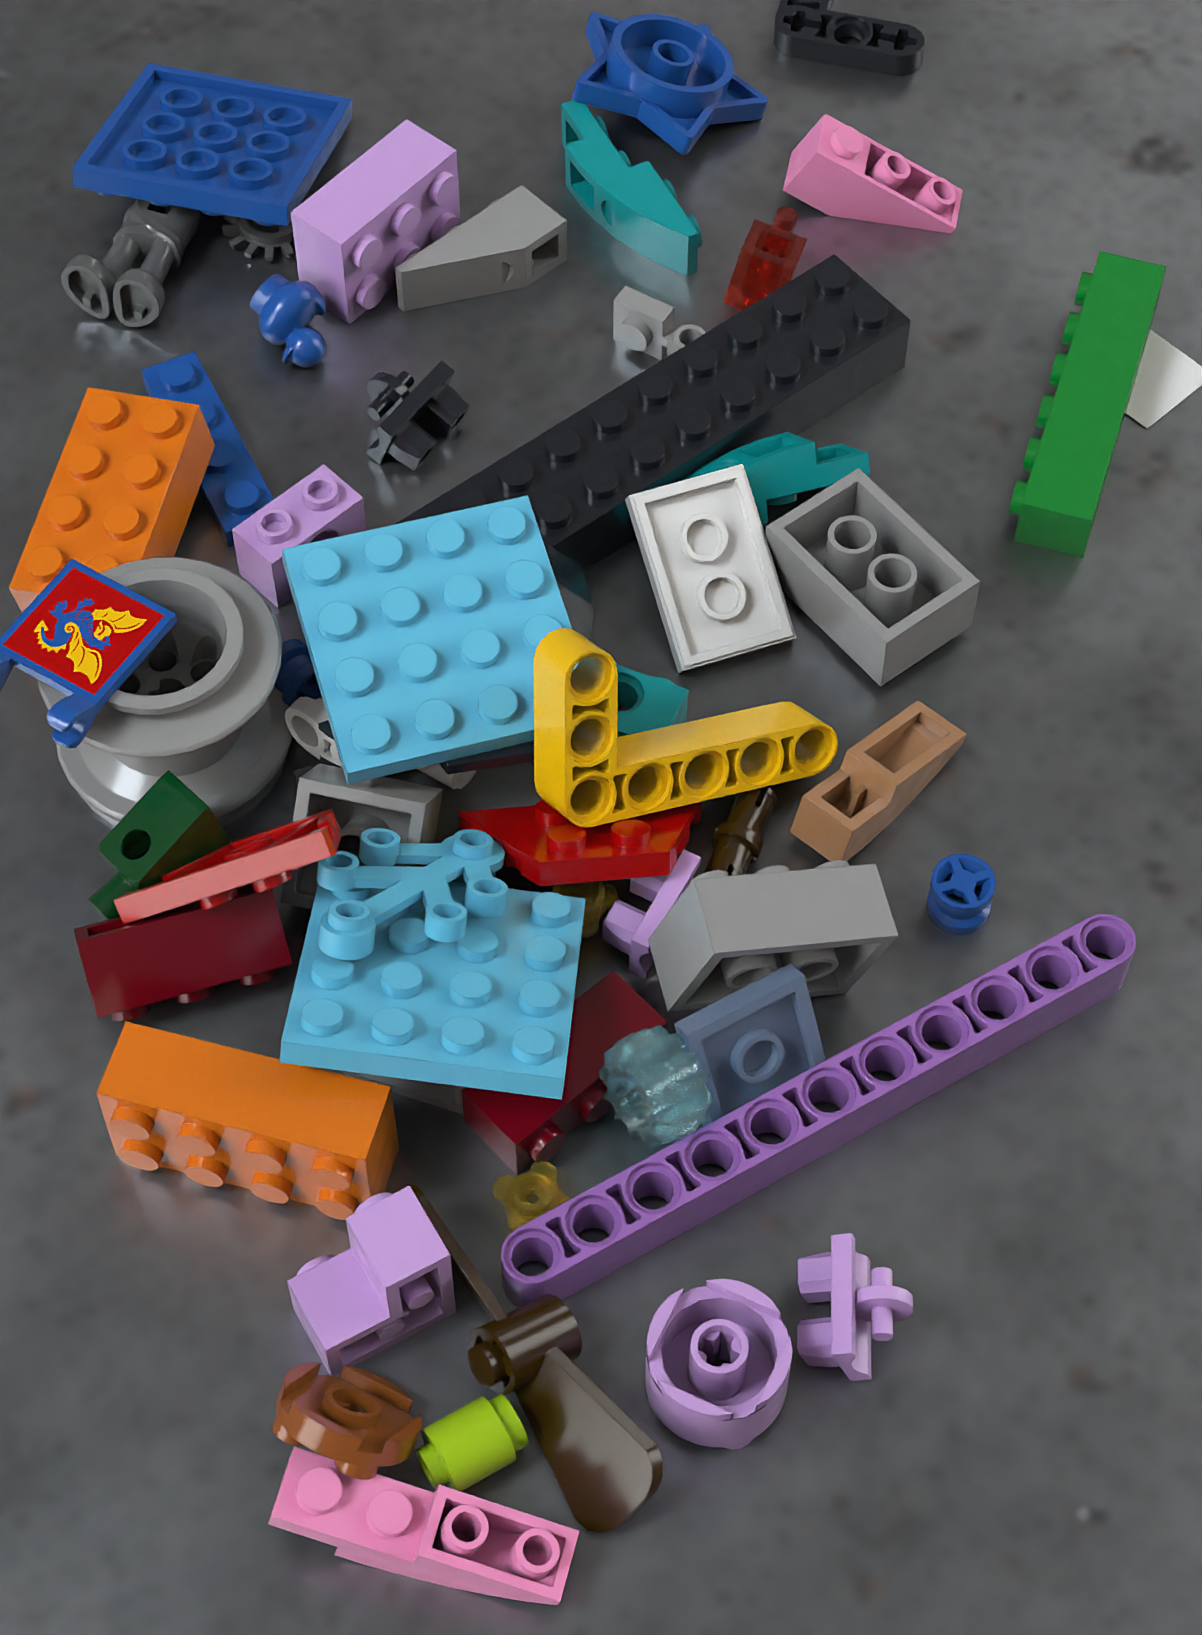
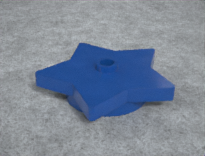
M597 12L590 13L585 34L596 61L578 77L572 95L574 101L636 117L682 155H687L706 128L711 124L760 120L763 118L769 99L734 74V62L729 51L712 35L708 25H695L680 18L660 14L635 15L622 21Z

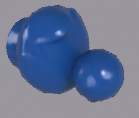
M280 273L272 275L258 288L250 302V308L260 316V332L265 340L273 345L286 344V350L282 357L284 364L293 362L300 367L308 368L315 366L324 358L326 345L319 332L306 327L314 316H323L325 314L326 305L324 298L318 289L309 282H289Z

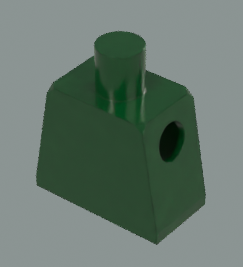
M168 770L100 842L98 852L115 876L88 899V902L104 920L119 917L114 899L127 892L163 882L162 875L190 863L231 841L210 807Z

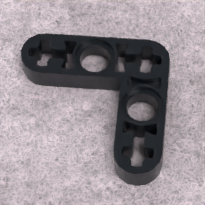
M834 0L780 1L775 16L774 45L783 55L892 76L913 74L922 65L924 36L914 26L831 11ZM820 34L826 35V37L822 38ZM849 36L858 38L861 42L856 45H845L839 43L836 39ZM872 43L877 44V47H872Z

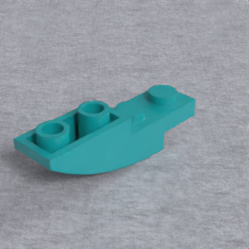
M574 100L562 103L561 144L565 149V186L577 202L599 225L637 253L686 276L696 273L698 248L703 243L702 233L696 219L692 215L687 216L678 204L671 183L667 179L662 180L649 161L631 166L626 153L622 150L617 151L609 140L608 131L602 118L598 115L593 116L584 103Z
M784 432L734 449L705 464L683 480L743 464L761 524L764 525L768 524L767 505H782L797 500V493L812 489L816 492H821L858 468L867 476L871 475L869 453L842 443L815 448L814 441Z

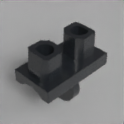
M441 360L411 393L408 389L415 381L408 372L402 371L397 377L385 372L377 373L367 383V392L372 403L366 408V412L376 421H379L384 414L388 415V417L378 426L376 431L378 439L368 448L366 454L379 464L390 454L396 460L415 471L429 456L437 443L435 438L417 424L425 417L445 435H448L462 421L470 406L449 386L455 371Z

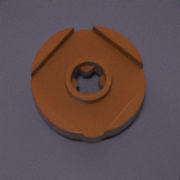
M322 1362L303 1363L291 1368L286 1373L275 1403L276 1417L272 1426L273 1433L283 1442L295 1446H306L323 1456L334 1459V1464L340 1472L361 1480L374 1478L379 1466L397 1465L411 1456L423 1424L421 1414L415 1419L410 1416L409 1411L413 1400L406 1392L392 1382L369 1371L343 1365L339 1377L318 1375Z

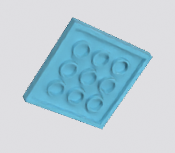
M528 495L282 549V562L347 785L534 741L533 661L535 650L540 641L549 632L559 628L572 629Z
M451 881L448 885L452 900L465 907L466 883ZM318 884L281 1039L280 1063L562 1100L586 898L563 896L554 892L540 893L508 888L504 913L496 917H480L467 910L465 935L462 939L455 942H439L429 938L424 933L426 910L423 899L376 925L374 950L369 956L358 960H340L326 955L318 946L321 916L328 911L329 905L335 901L351 899L364 902L387 888H353L347 891H331Z

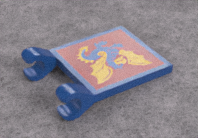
M71 559L0 636V692L15 666L66 694L67 697L59 700L51 707L47 713V722L55 728L51 735L55 742L69 749L76 748L88 733L98 711L176 624V613Z

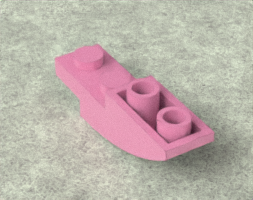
M293 1447L268 1521V1525L335 1546V1556L370 1567L450 1588L549 1605H558L561 1601L579 1530L442 1485H438L433 1493L376 1474L372 1479L361 1480L352 1478L340 1472L336 1468L333 1459L297 1447Z

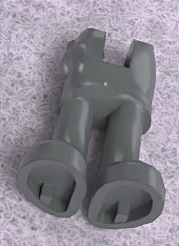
M136 199L135 203L127 209L123 220L124 224L113 237V245L102 262L87 254H80L69 261L61 274V283L65 292L79 307L99 319L107 318L114 306L116 316L126 326L140 327L150 324L159 316L163 309L165 292L162 285L170 267L179 268L181 259L184 256V250L199 227L202 217L201 210L172 205L168 214H164L165 206H156L147 200ZM133 264H142L139 269H131Z

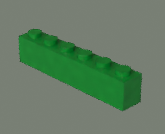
M1100 251L1093 274L1082 272L1074 305L1082 306L1081 313L1070 311L1062 339V345L1068 346L1070 349L1068 355L1059 352L1056 354L1049 386L1055 387L1057 390L1055 396L1044 394L1035 428L1042 429L1044 432L1041 439L1031 436L1026 450L1022 471L1031 474L1028 482L1017 480L1011 498L1008 514L1018 517L1014 541L1084 557L1158 305L1166 266Z

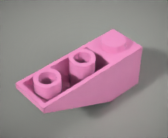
M826 113L791 152L783 187L784 192L828 216L944 233H952L956 229L963 192L962 189L951 184L946 179L933 174L906 159L898 152L888 149Z

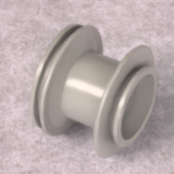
M156 557L127 562L101 572L100 574L176 613L177 622L98 711L88 733L76 748L69 749L56 742L59 762L68 781L94 812L111 824L117 825L165 772L170 770L210 807L221 827L234 822L254 809L270 793L283 772L292 740V734L285 720V712L289 706L282 701L283 693L274 687L281 668L282 640L276 617L267 601L250 583L230 570L206 561L182 557ZM37 679L39 691L48 710L56 702L67 697L66 694Z

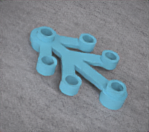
M371 828L363 831L360 837L359 859L368 866H359L358 858L349 852L337 851L332 857L318 861L317 883L331 891H347L353 888L387 889L364 902L343 899L331 903L328 911L320 919L318 942L320 950L326 955L340 960H358L369 956L374 950L376 925L423 899L426 910L424 933L429 938L439 942H455L462 939L465 935L467 910L480 917H496L505 911L508 887L505 882L495 878L496 871L501 869L504 864L505 852L503 847L486 832L475 829L458 831L454 836L446 838L441 843H400V836L396 832L385 828ZM395 864H424V865H427V866H425V867H413V866H393V865H395ZM451 881L466 883L465 907L452 900L448 885Z

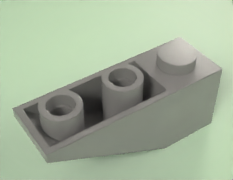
M523 185L517 187L504 197L492 201L487 208L463 224L451 228L443 237L428 247L408 256L402 264L395 268L398 307L403 311H409L528 287L567 260V220Z

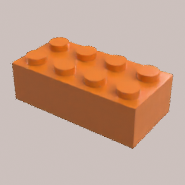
M87 388L9 585V590L21 612L33 602L71 559L101 573L127 562L175 556L215 447L199 405Z
M125 1022L96 1092L115 1154L120 1156L127 1164L148 1171L156 1170L160 1166L184 1172L191 1180L209 1187H220L223 1183L247 1188L257 1197L272 1203L282 1204L290 1199L314 1205L323 1214L339 1220H346L347 1217L353 1215L359 1205L368 1198L384 1193L399 1151L391 1086L309 1066L280 1063V1059L131 1022Z

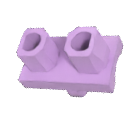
M683 849L670 875L631 878L630 892L652 902L647 912L620 900L612 906L603 923L602 939L620 951L629 954V972L644 979L649 975L654 966V960L648 939L693 879V875L701 863L700 856Z
M852 1233L831 1235V1252H823L798 1259V1285L804 1300L807 1303L831 1301V1317L800 1320L797 1325L798 1353L808 1366H840L850 1381L870 1380L871 1322L872 1338L874 1340H891L893 1338V1322L906 1319L913 1313V1296L908 1290L893 1286L892 1270L890 1268L877 1267L871 1270L869 1258L855 1251V1237Z

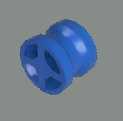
M290 639L282 643L281 668L274 686L283 693L282 701L289 707L300 697H310L315 700L322 698L308 648L299 639Z
M964 853L953 854L939 861L933 869L926 903L928 917L936 927L946 933L966 935L972 934L984 926L989 918L996 887L995 875L990 866L977 856ZM954 893L958 897L963 898L965 903L956 901L953 898L951 899L950 894Z

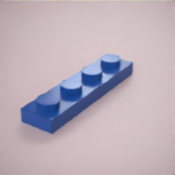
M195 351L142 369L144 386L150 397L200 406L215 447L199 492L227 546H233L232 529L274 500Z

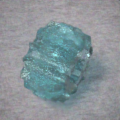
M661 1025L650 1029L643 1028L616 1041L614 1047L604 1052L605 1065L599 1069L600 1078L608 1089L603 1094V1097L612 1103L615 1109L614 1119L622 1120L633 1139L642 1138L651 1148L661 1144H669L676 1139L681 1140L695 1132L700 1124L708 1120L707 1108L714 1103L712 1094L705 1087V1083L710 1077L709 1074L700 1069L697 1063L698 1053H690L686 1049L683 1037L679 1033L669 1034Z

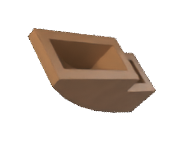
M917 700L846 751L840 769L803 795L790 832L829 861H848L881 833L919 795L963 744L967 734Z

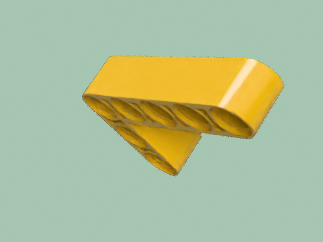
M559 628L549 632L540 641L535 650L533 661L536 792L546 803L579 827H594L814 776L824 771L836 755L838 739L833 728L792 702H777L617 737L618 671L612 656L570 628Z

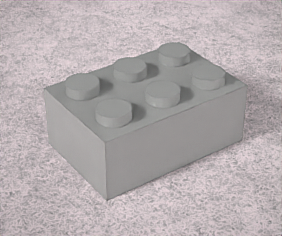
M859 468L766 526L765 537L782 591L880 687L972 626L980 581Z
M835 860L821 864L814 869L790 871L787 866L775 865L761 869L754 874L729 876L728 872L723 870L700 874L690 881L685 891L649 937L648 942L667 1011L670 1012L705 1008L790 963L804 974L810 997L847 993L899 935L876 864L849 866L847 861Z

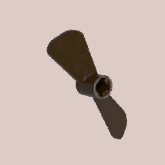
M415 1183L403 1187L402 1189L408 1186L411 1187L450 1253L452 1267L492 1320L475 1329L471 1335L470 1349L467 1357L470 1370L475 1379L482 1386L490 1387L498 1394L508 1395L515 1392L575 1519L584 1528L594 1532H606L628 1521L658 1490L663 1476L662 1455L656 1442L573 1362L581 1353L582 1338L577 1321L570 1309L558 1297L552 1294H545L506 1313L420 1188Z

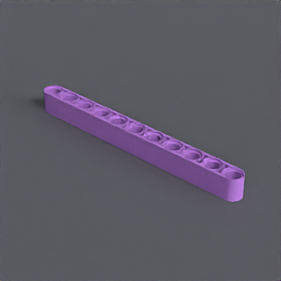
M1097 914L1088 917L520 1226L506 1237L501 1247L502 1286L506 1298L518 1308L545 1294H552L564 1300L1112 996L1122 988L1136 948V935L1122 918L1111 914ZM1092 952L1104 953L1112 959H1100L1095 957ZM1048 981L1055 984L1059 989H1047L1040 986L1037 982ZM995 1011L1002 1014L1005 1019H991L982 1012ZM932 1040L941 1041L948 1044L951 1049L937 1050L930 1047L926 1042ZM886 1071L897 1079L880 1081L869 1073ZM820 1101L836 1104L841 1110L833 1113L817 1110L813 1104ZM764 1132L774 1133L783 1138L784 1141L775 1145L765 1144L758 1141L755 1136ZM705 1164H716L723 1167L727 1172L717 1177H708L696 1169ZM646 1196H658L665 1199L668 1204L663 1208L655 1210L644 1208L637 1201ZM588 1228H599L606 1231L610 1236L603 1241L591 1243L580 1239L577 1235ZM528 1261H540L549 1267L545 1273L538 1276H526L516 1270L521 1264Z

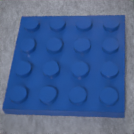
M148 63L73 165V187L92 190L99 195L107 197L119 195L147 200L156 206L174 205L201 210V212L210 216L229 215L251 219L265 226H288L291 221L290 212L302 203L352 120L353 99Z

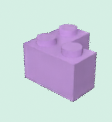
M410 1186L394 1194L388 1192L379 1193L365 1200L359 1205L353 1215L346 1218L351 1248L336 1256L327 1254L316 1257L306 1263L298 1271L297 1276L287 1280L293 1309L329 1375L336 1376L341 1373L343 1365L353 1367L456 1313L450 1253Z

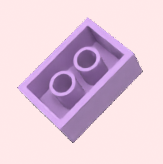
M407 119L290 212L299 281L309 282L318 289L324 298L328 311L346 323H352L366 310L377 306L383 296L396 286L395 268L402 264L408 256L428 247L443 237L454 226L461 225L457 150Z

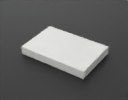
M743 464L632 494L625 499L678 674L786 643L797 638Z

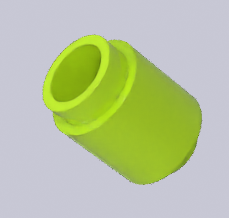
M499 1394L490 1400L480 1396L421 1429V1436L425 1445L416 1449L415 1453L423 1472L435 1489L438 1485L446 1484L447 1487L462 1492L517 1460L516 1452L528 1446L529 1441L514 1408L503 1394Z

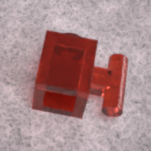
M785 206L778 208L772 225L754 220L741 248L723 302L724 304L742 311L794 279L807 242L806 238L793 234L799 217L794 209Z

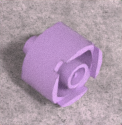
M720 1278L706 1280V1285L695 1287L685 1292L684 1288L670 1295L660 1305L652 1318L647 1334L645 1384L650 1409L669 1430L694 1444L735 1450L750 1444L753 1438L761 1434L773 1423L785 1401L793 1351L790 1335L780 1318L781 1313L774 1302L763 1292L751 1285L732 1279ZM718 1359L729 1363H723L720 1367L714 1366Z

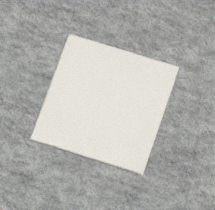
M1150 329L1126 414L1148 429L1202 386V366Z

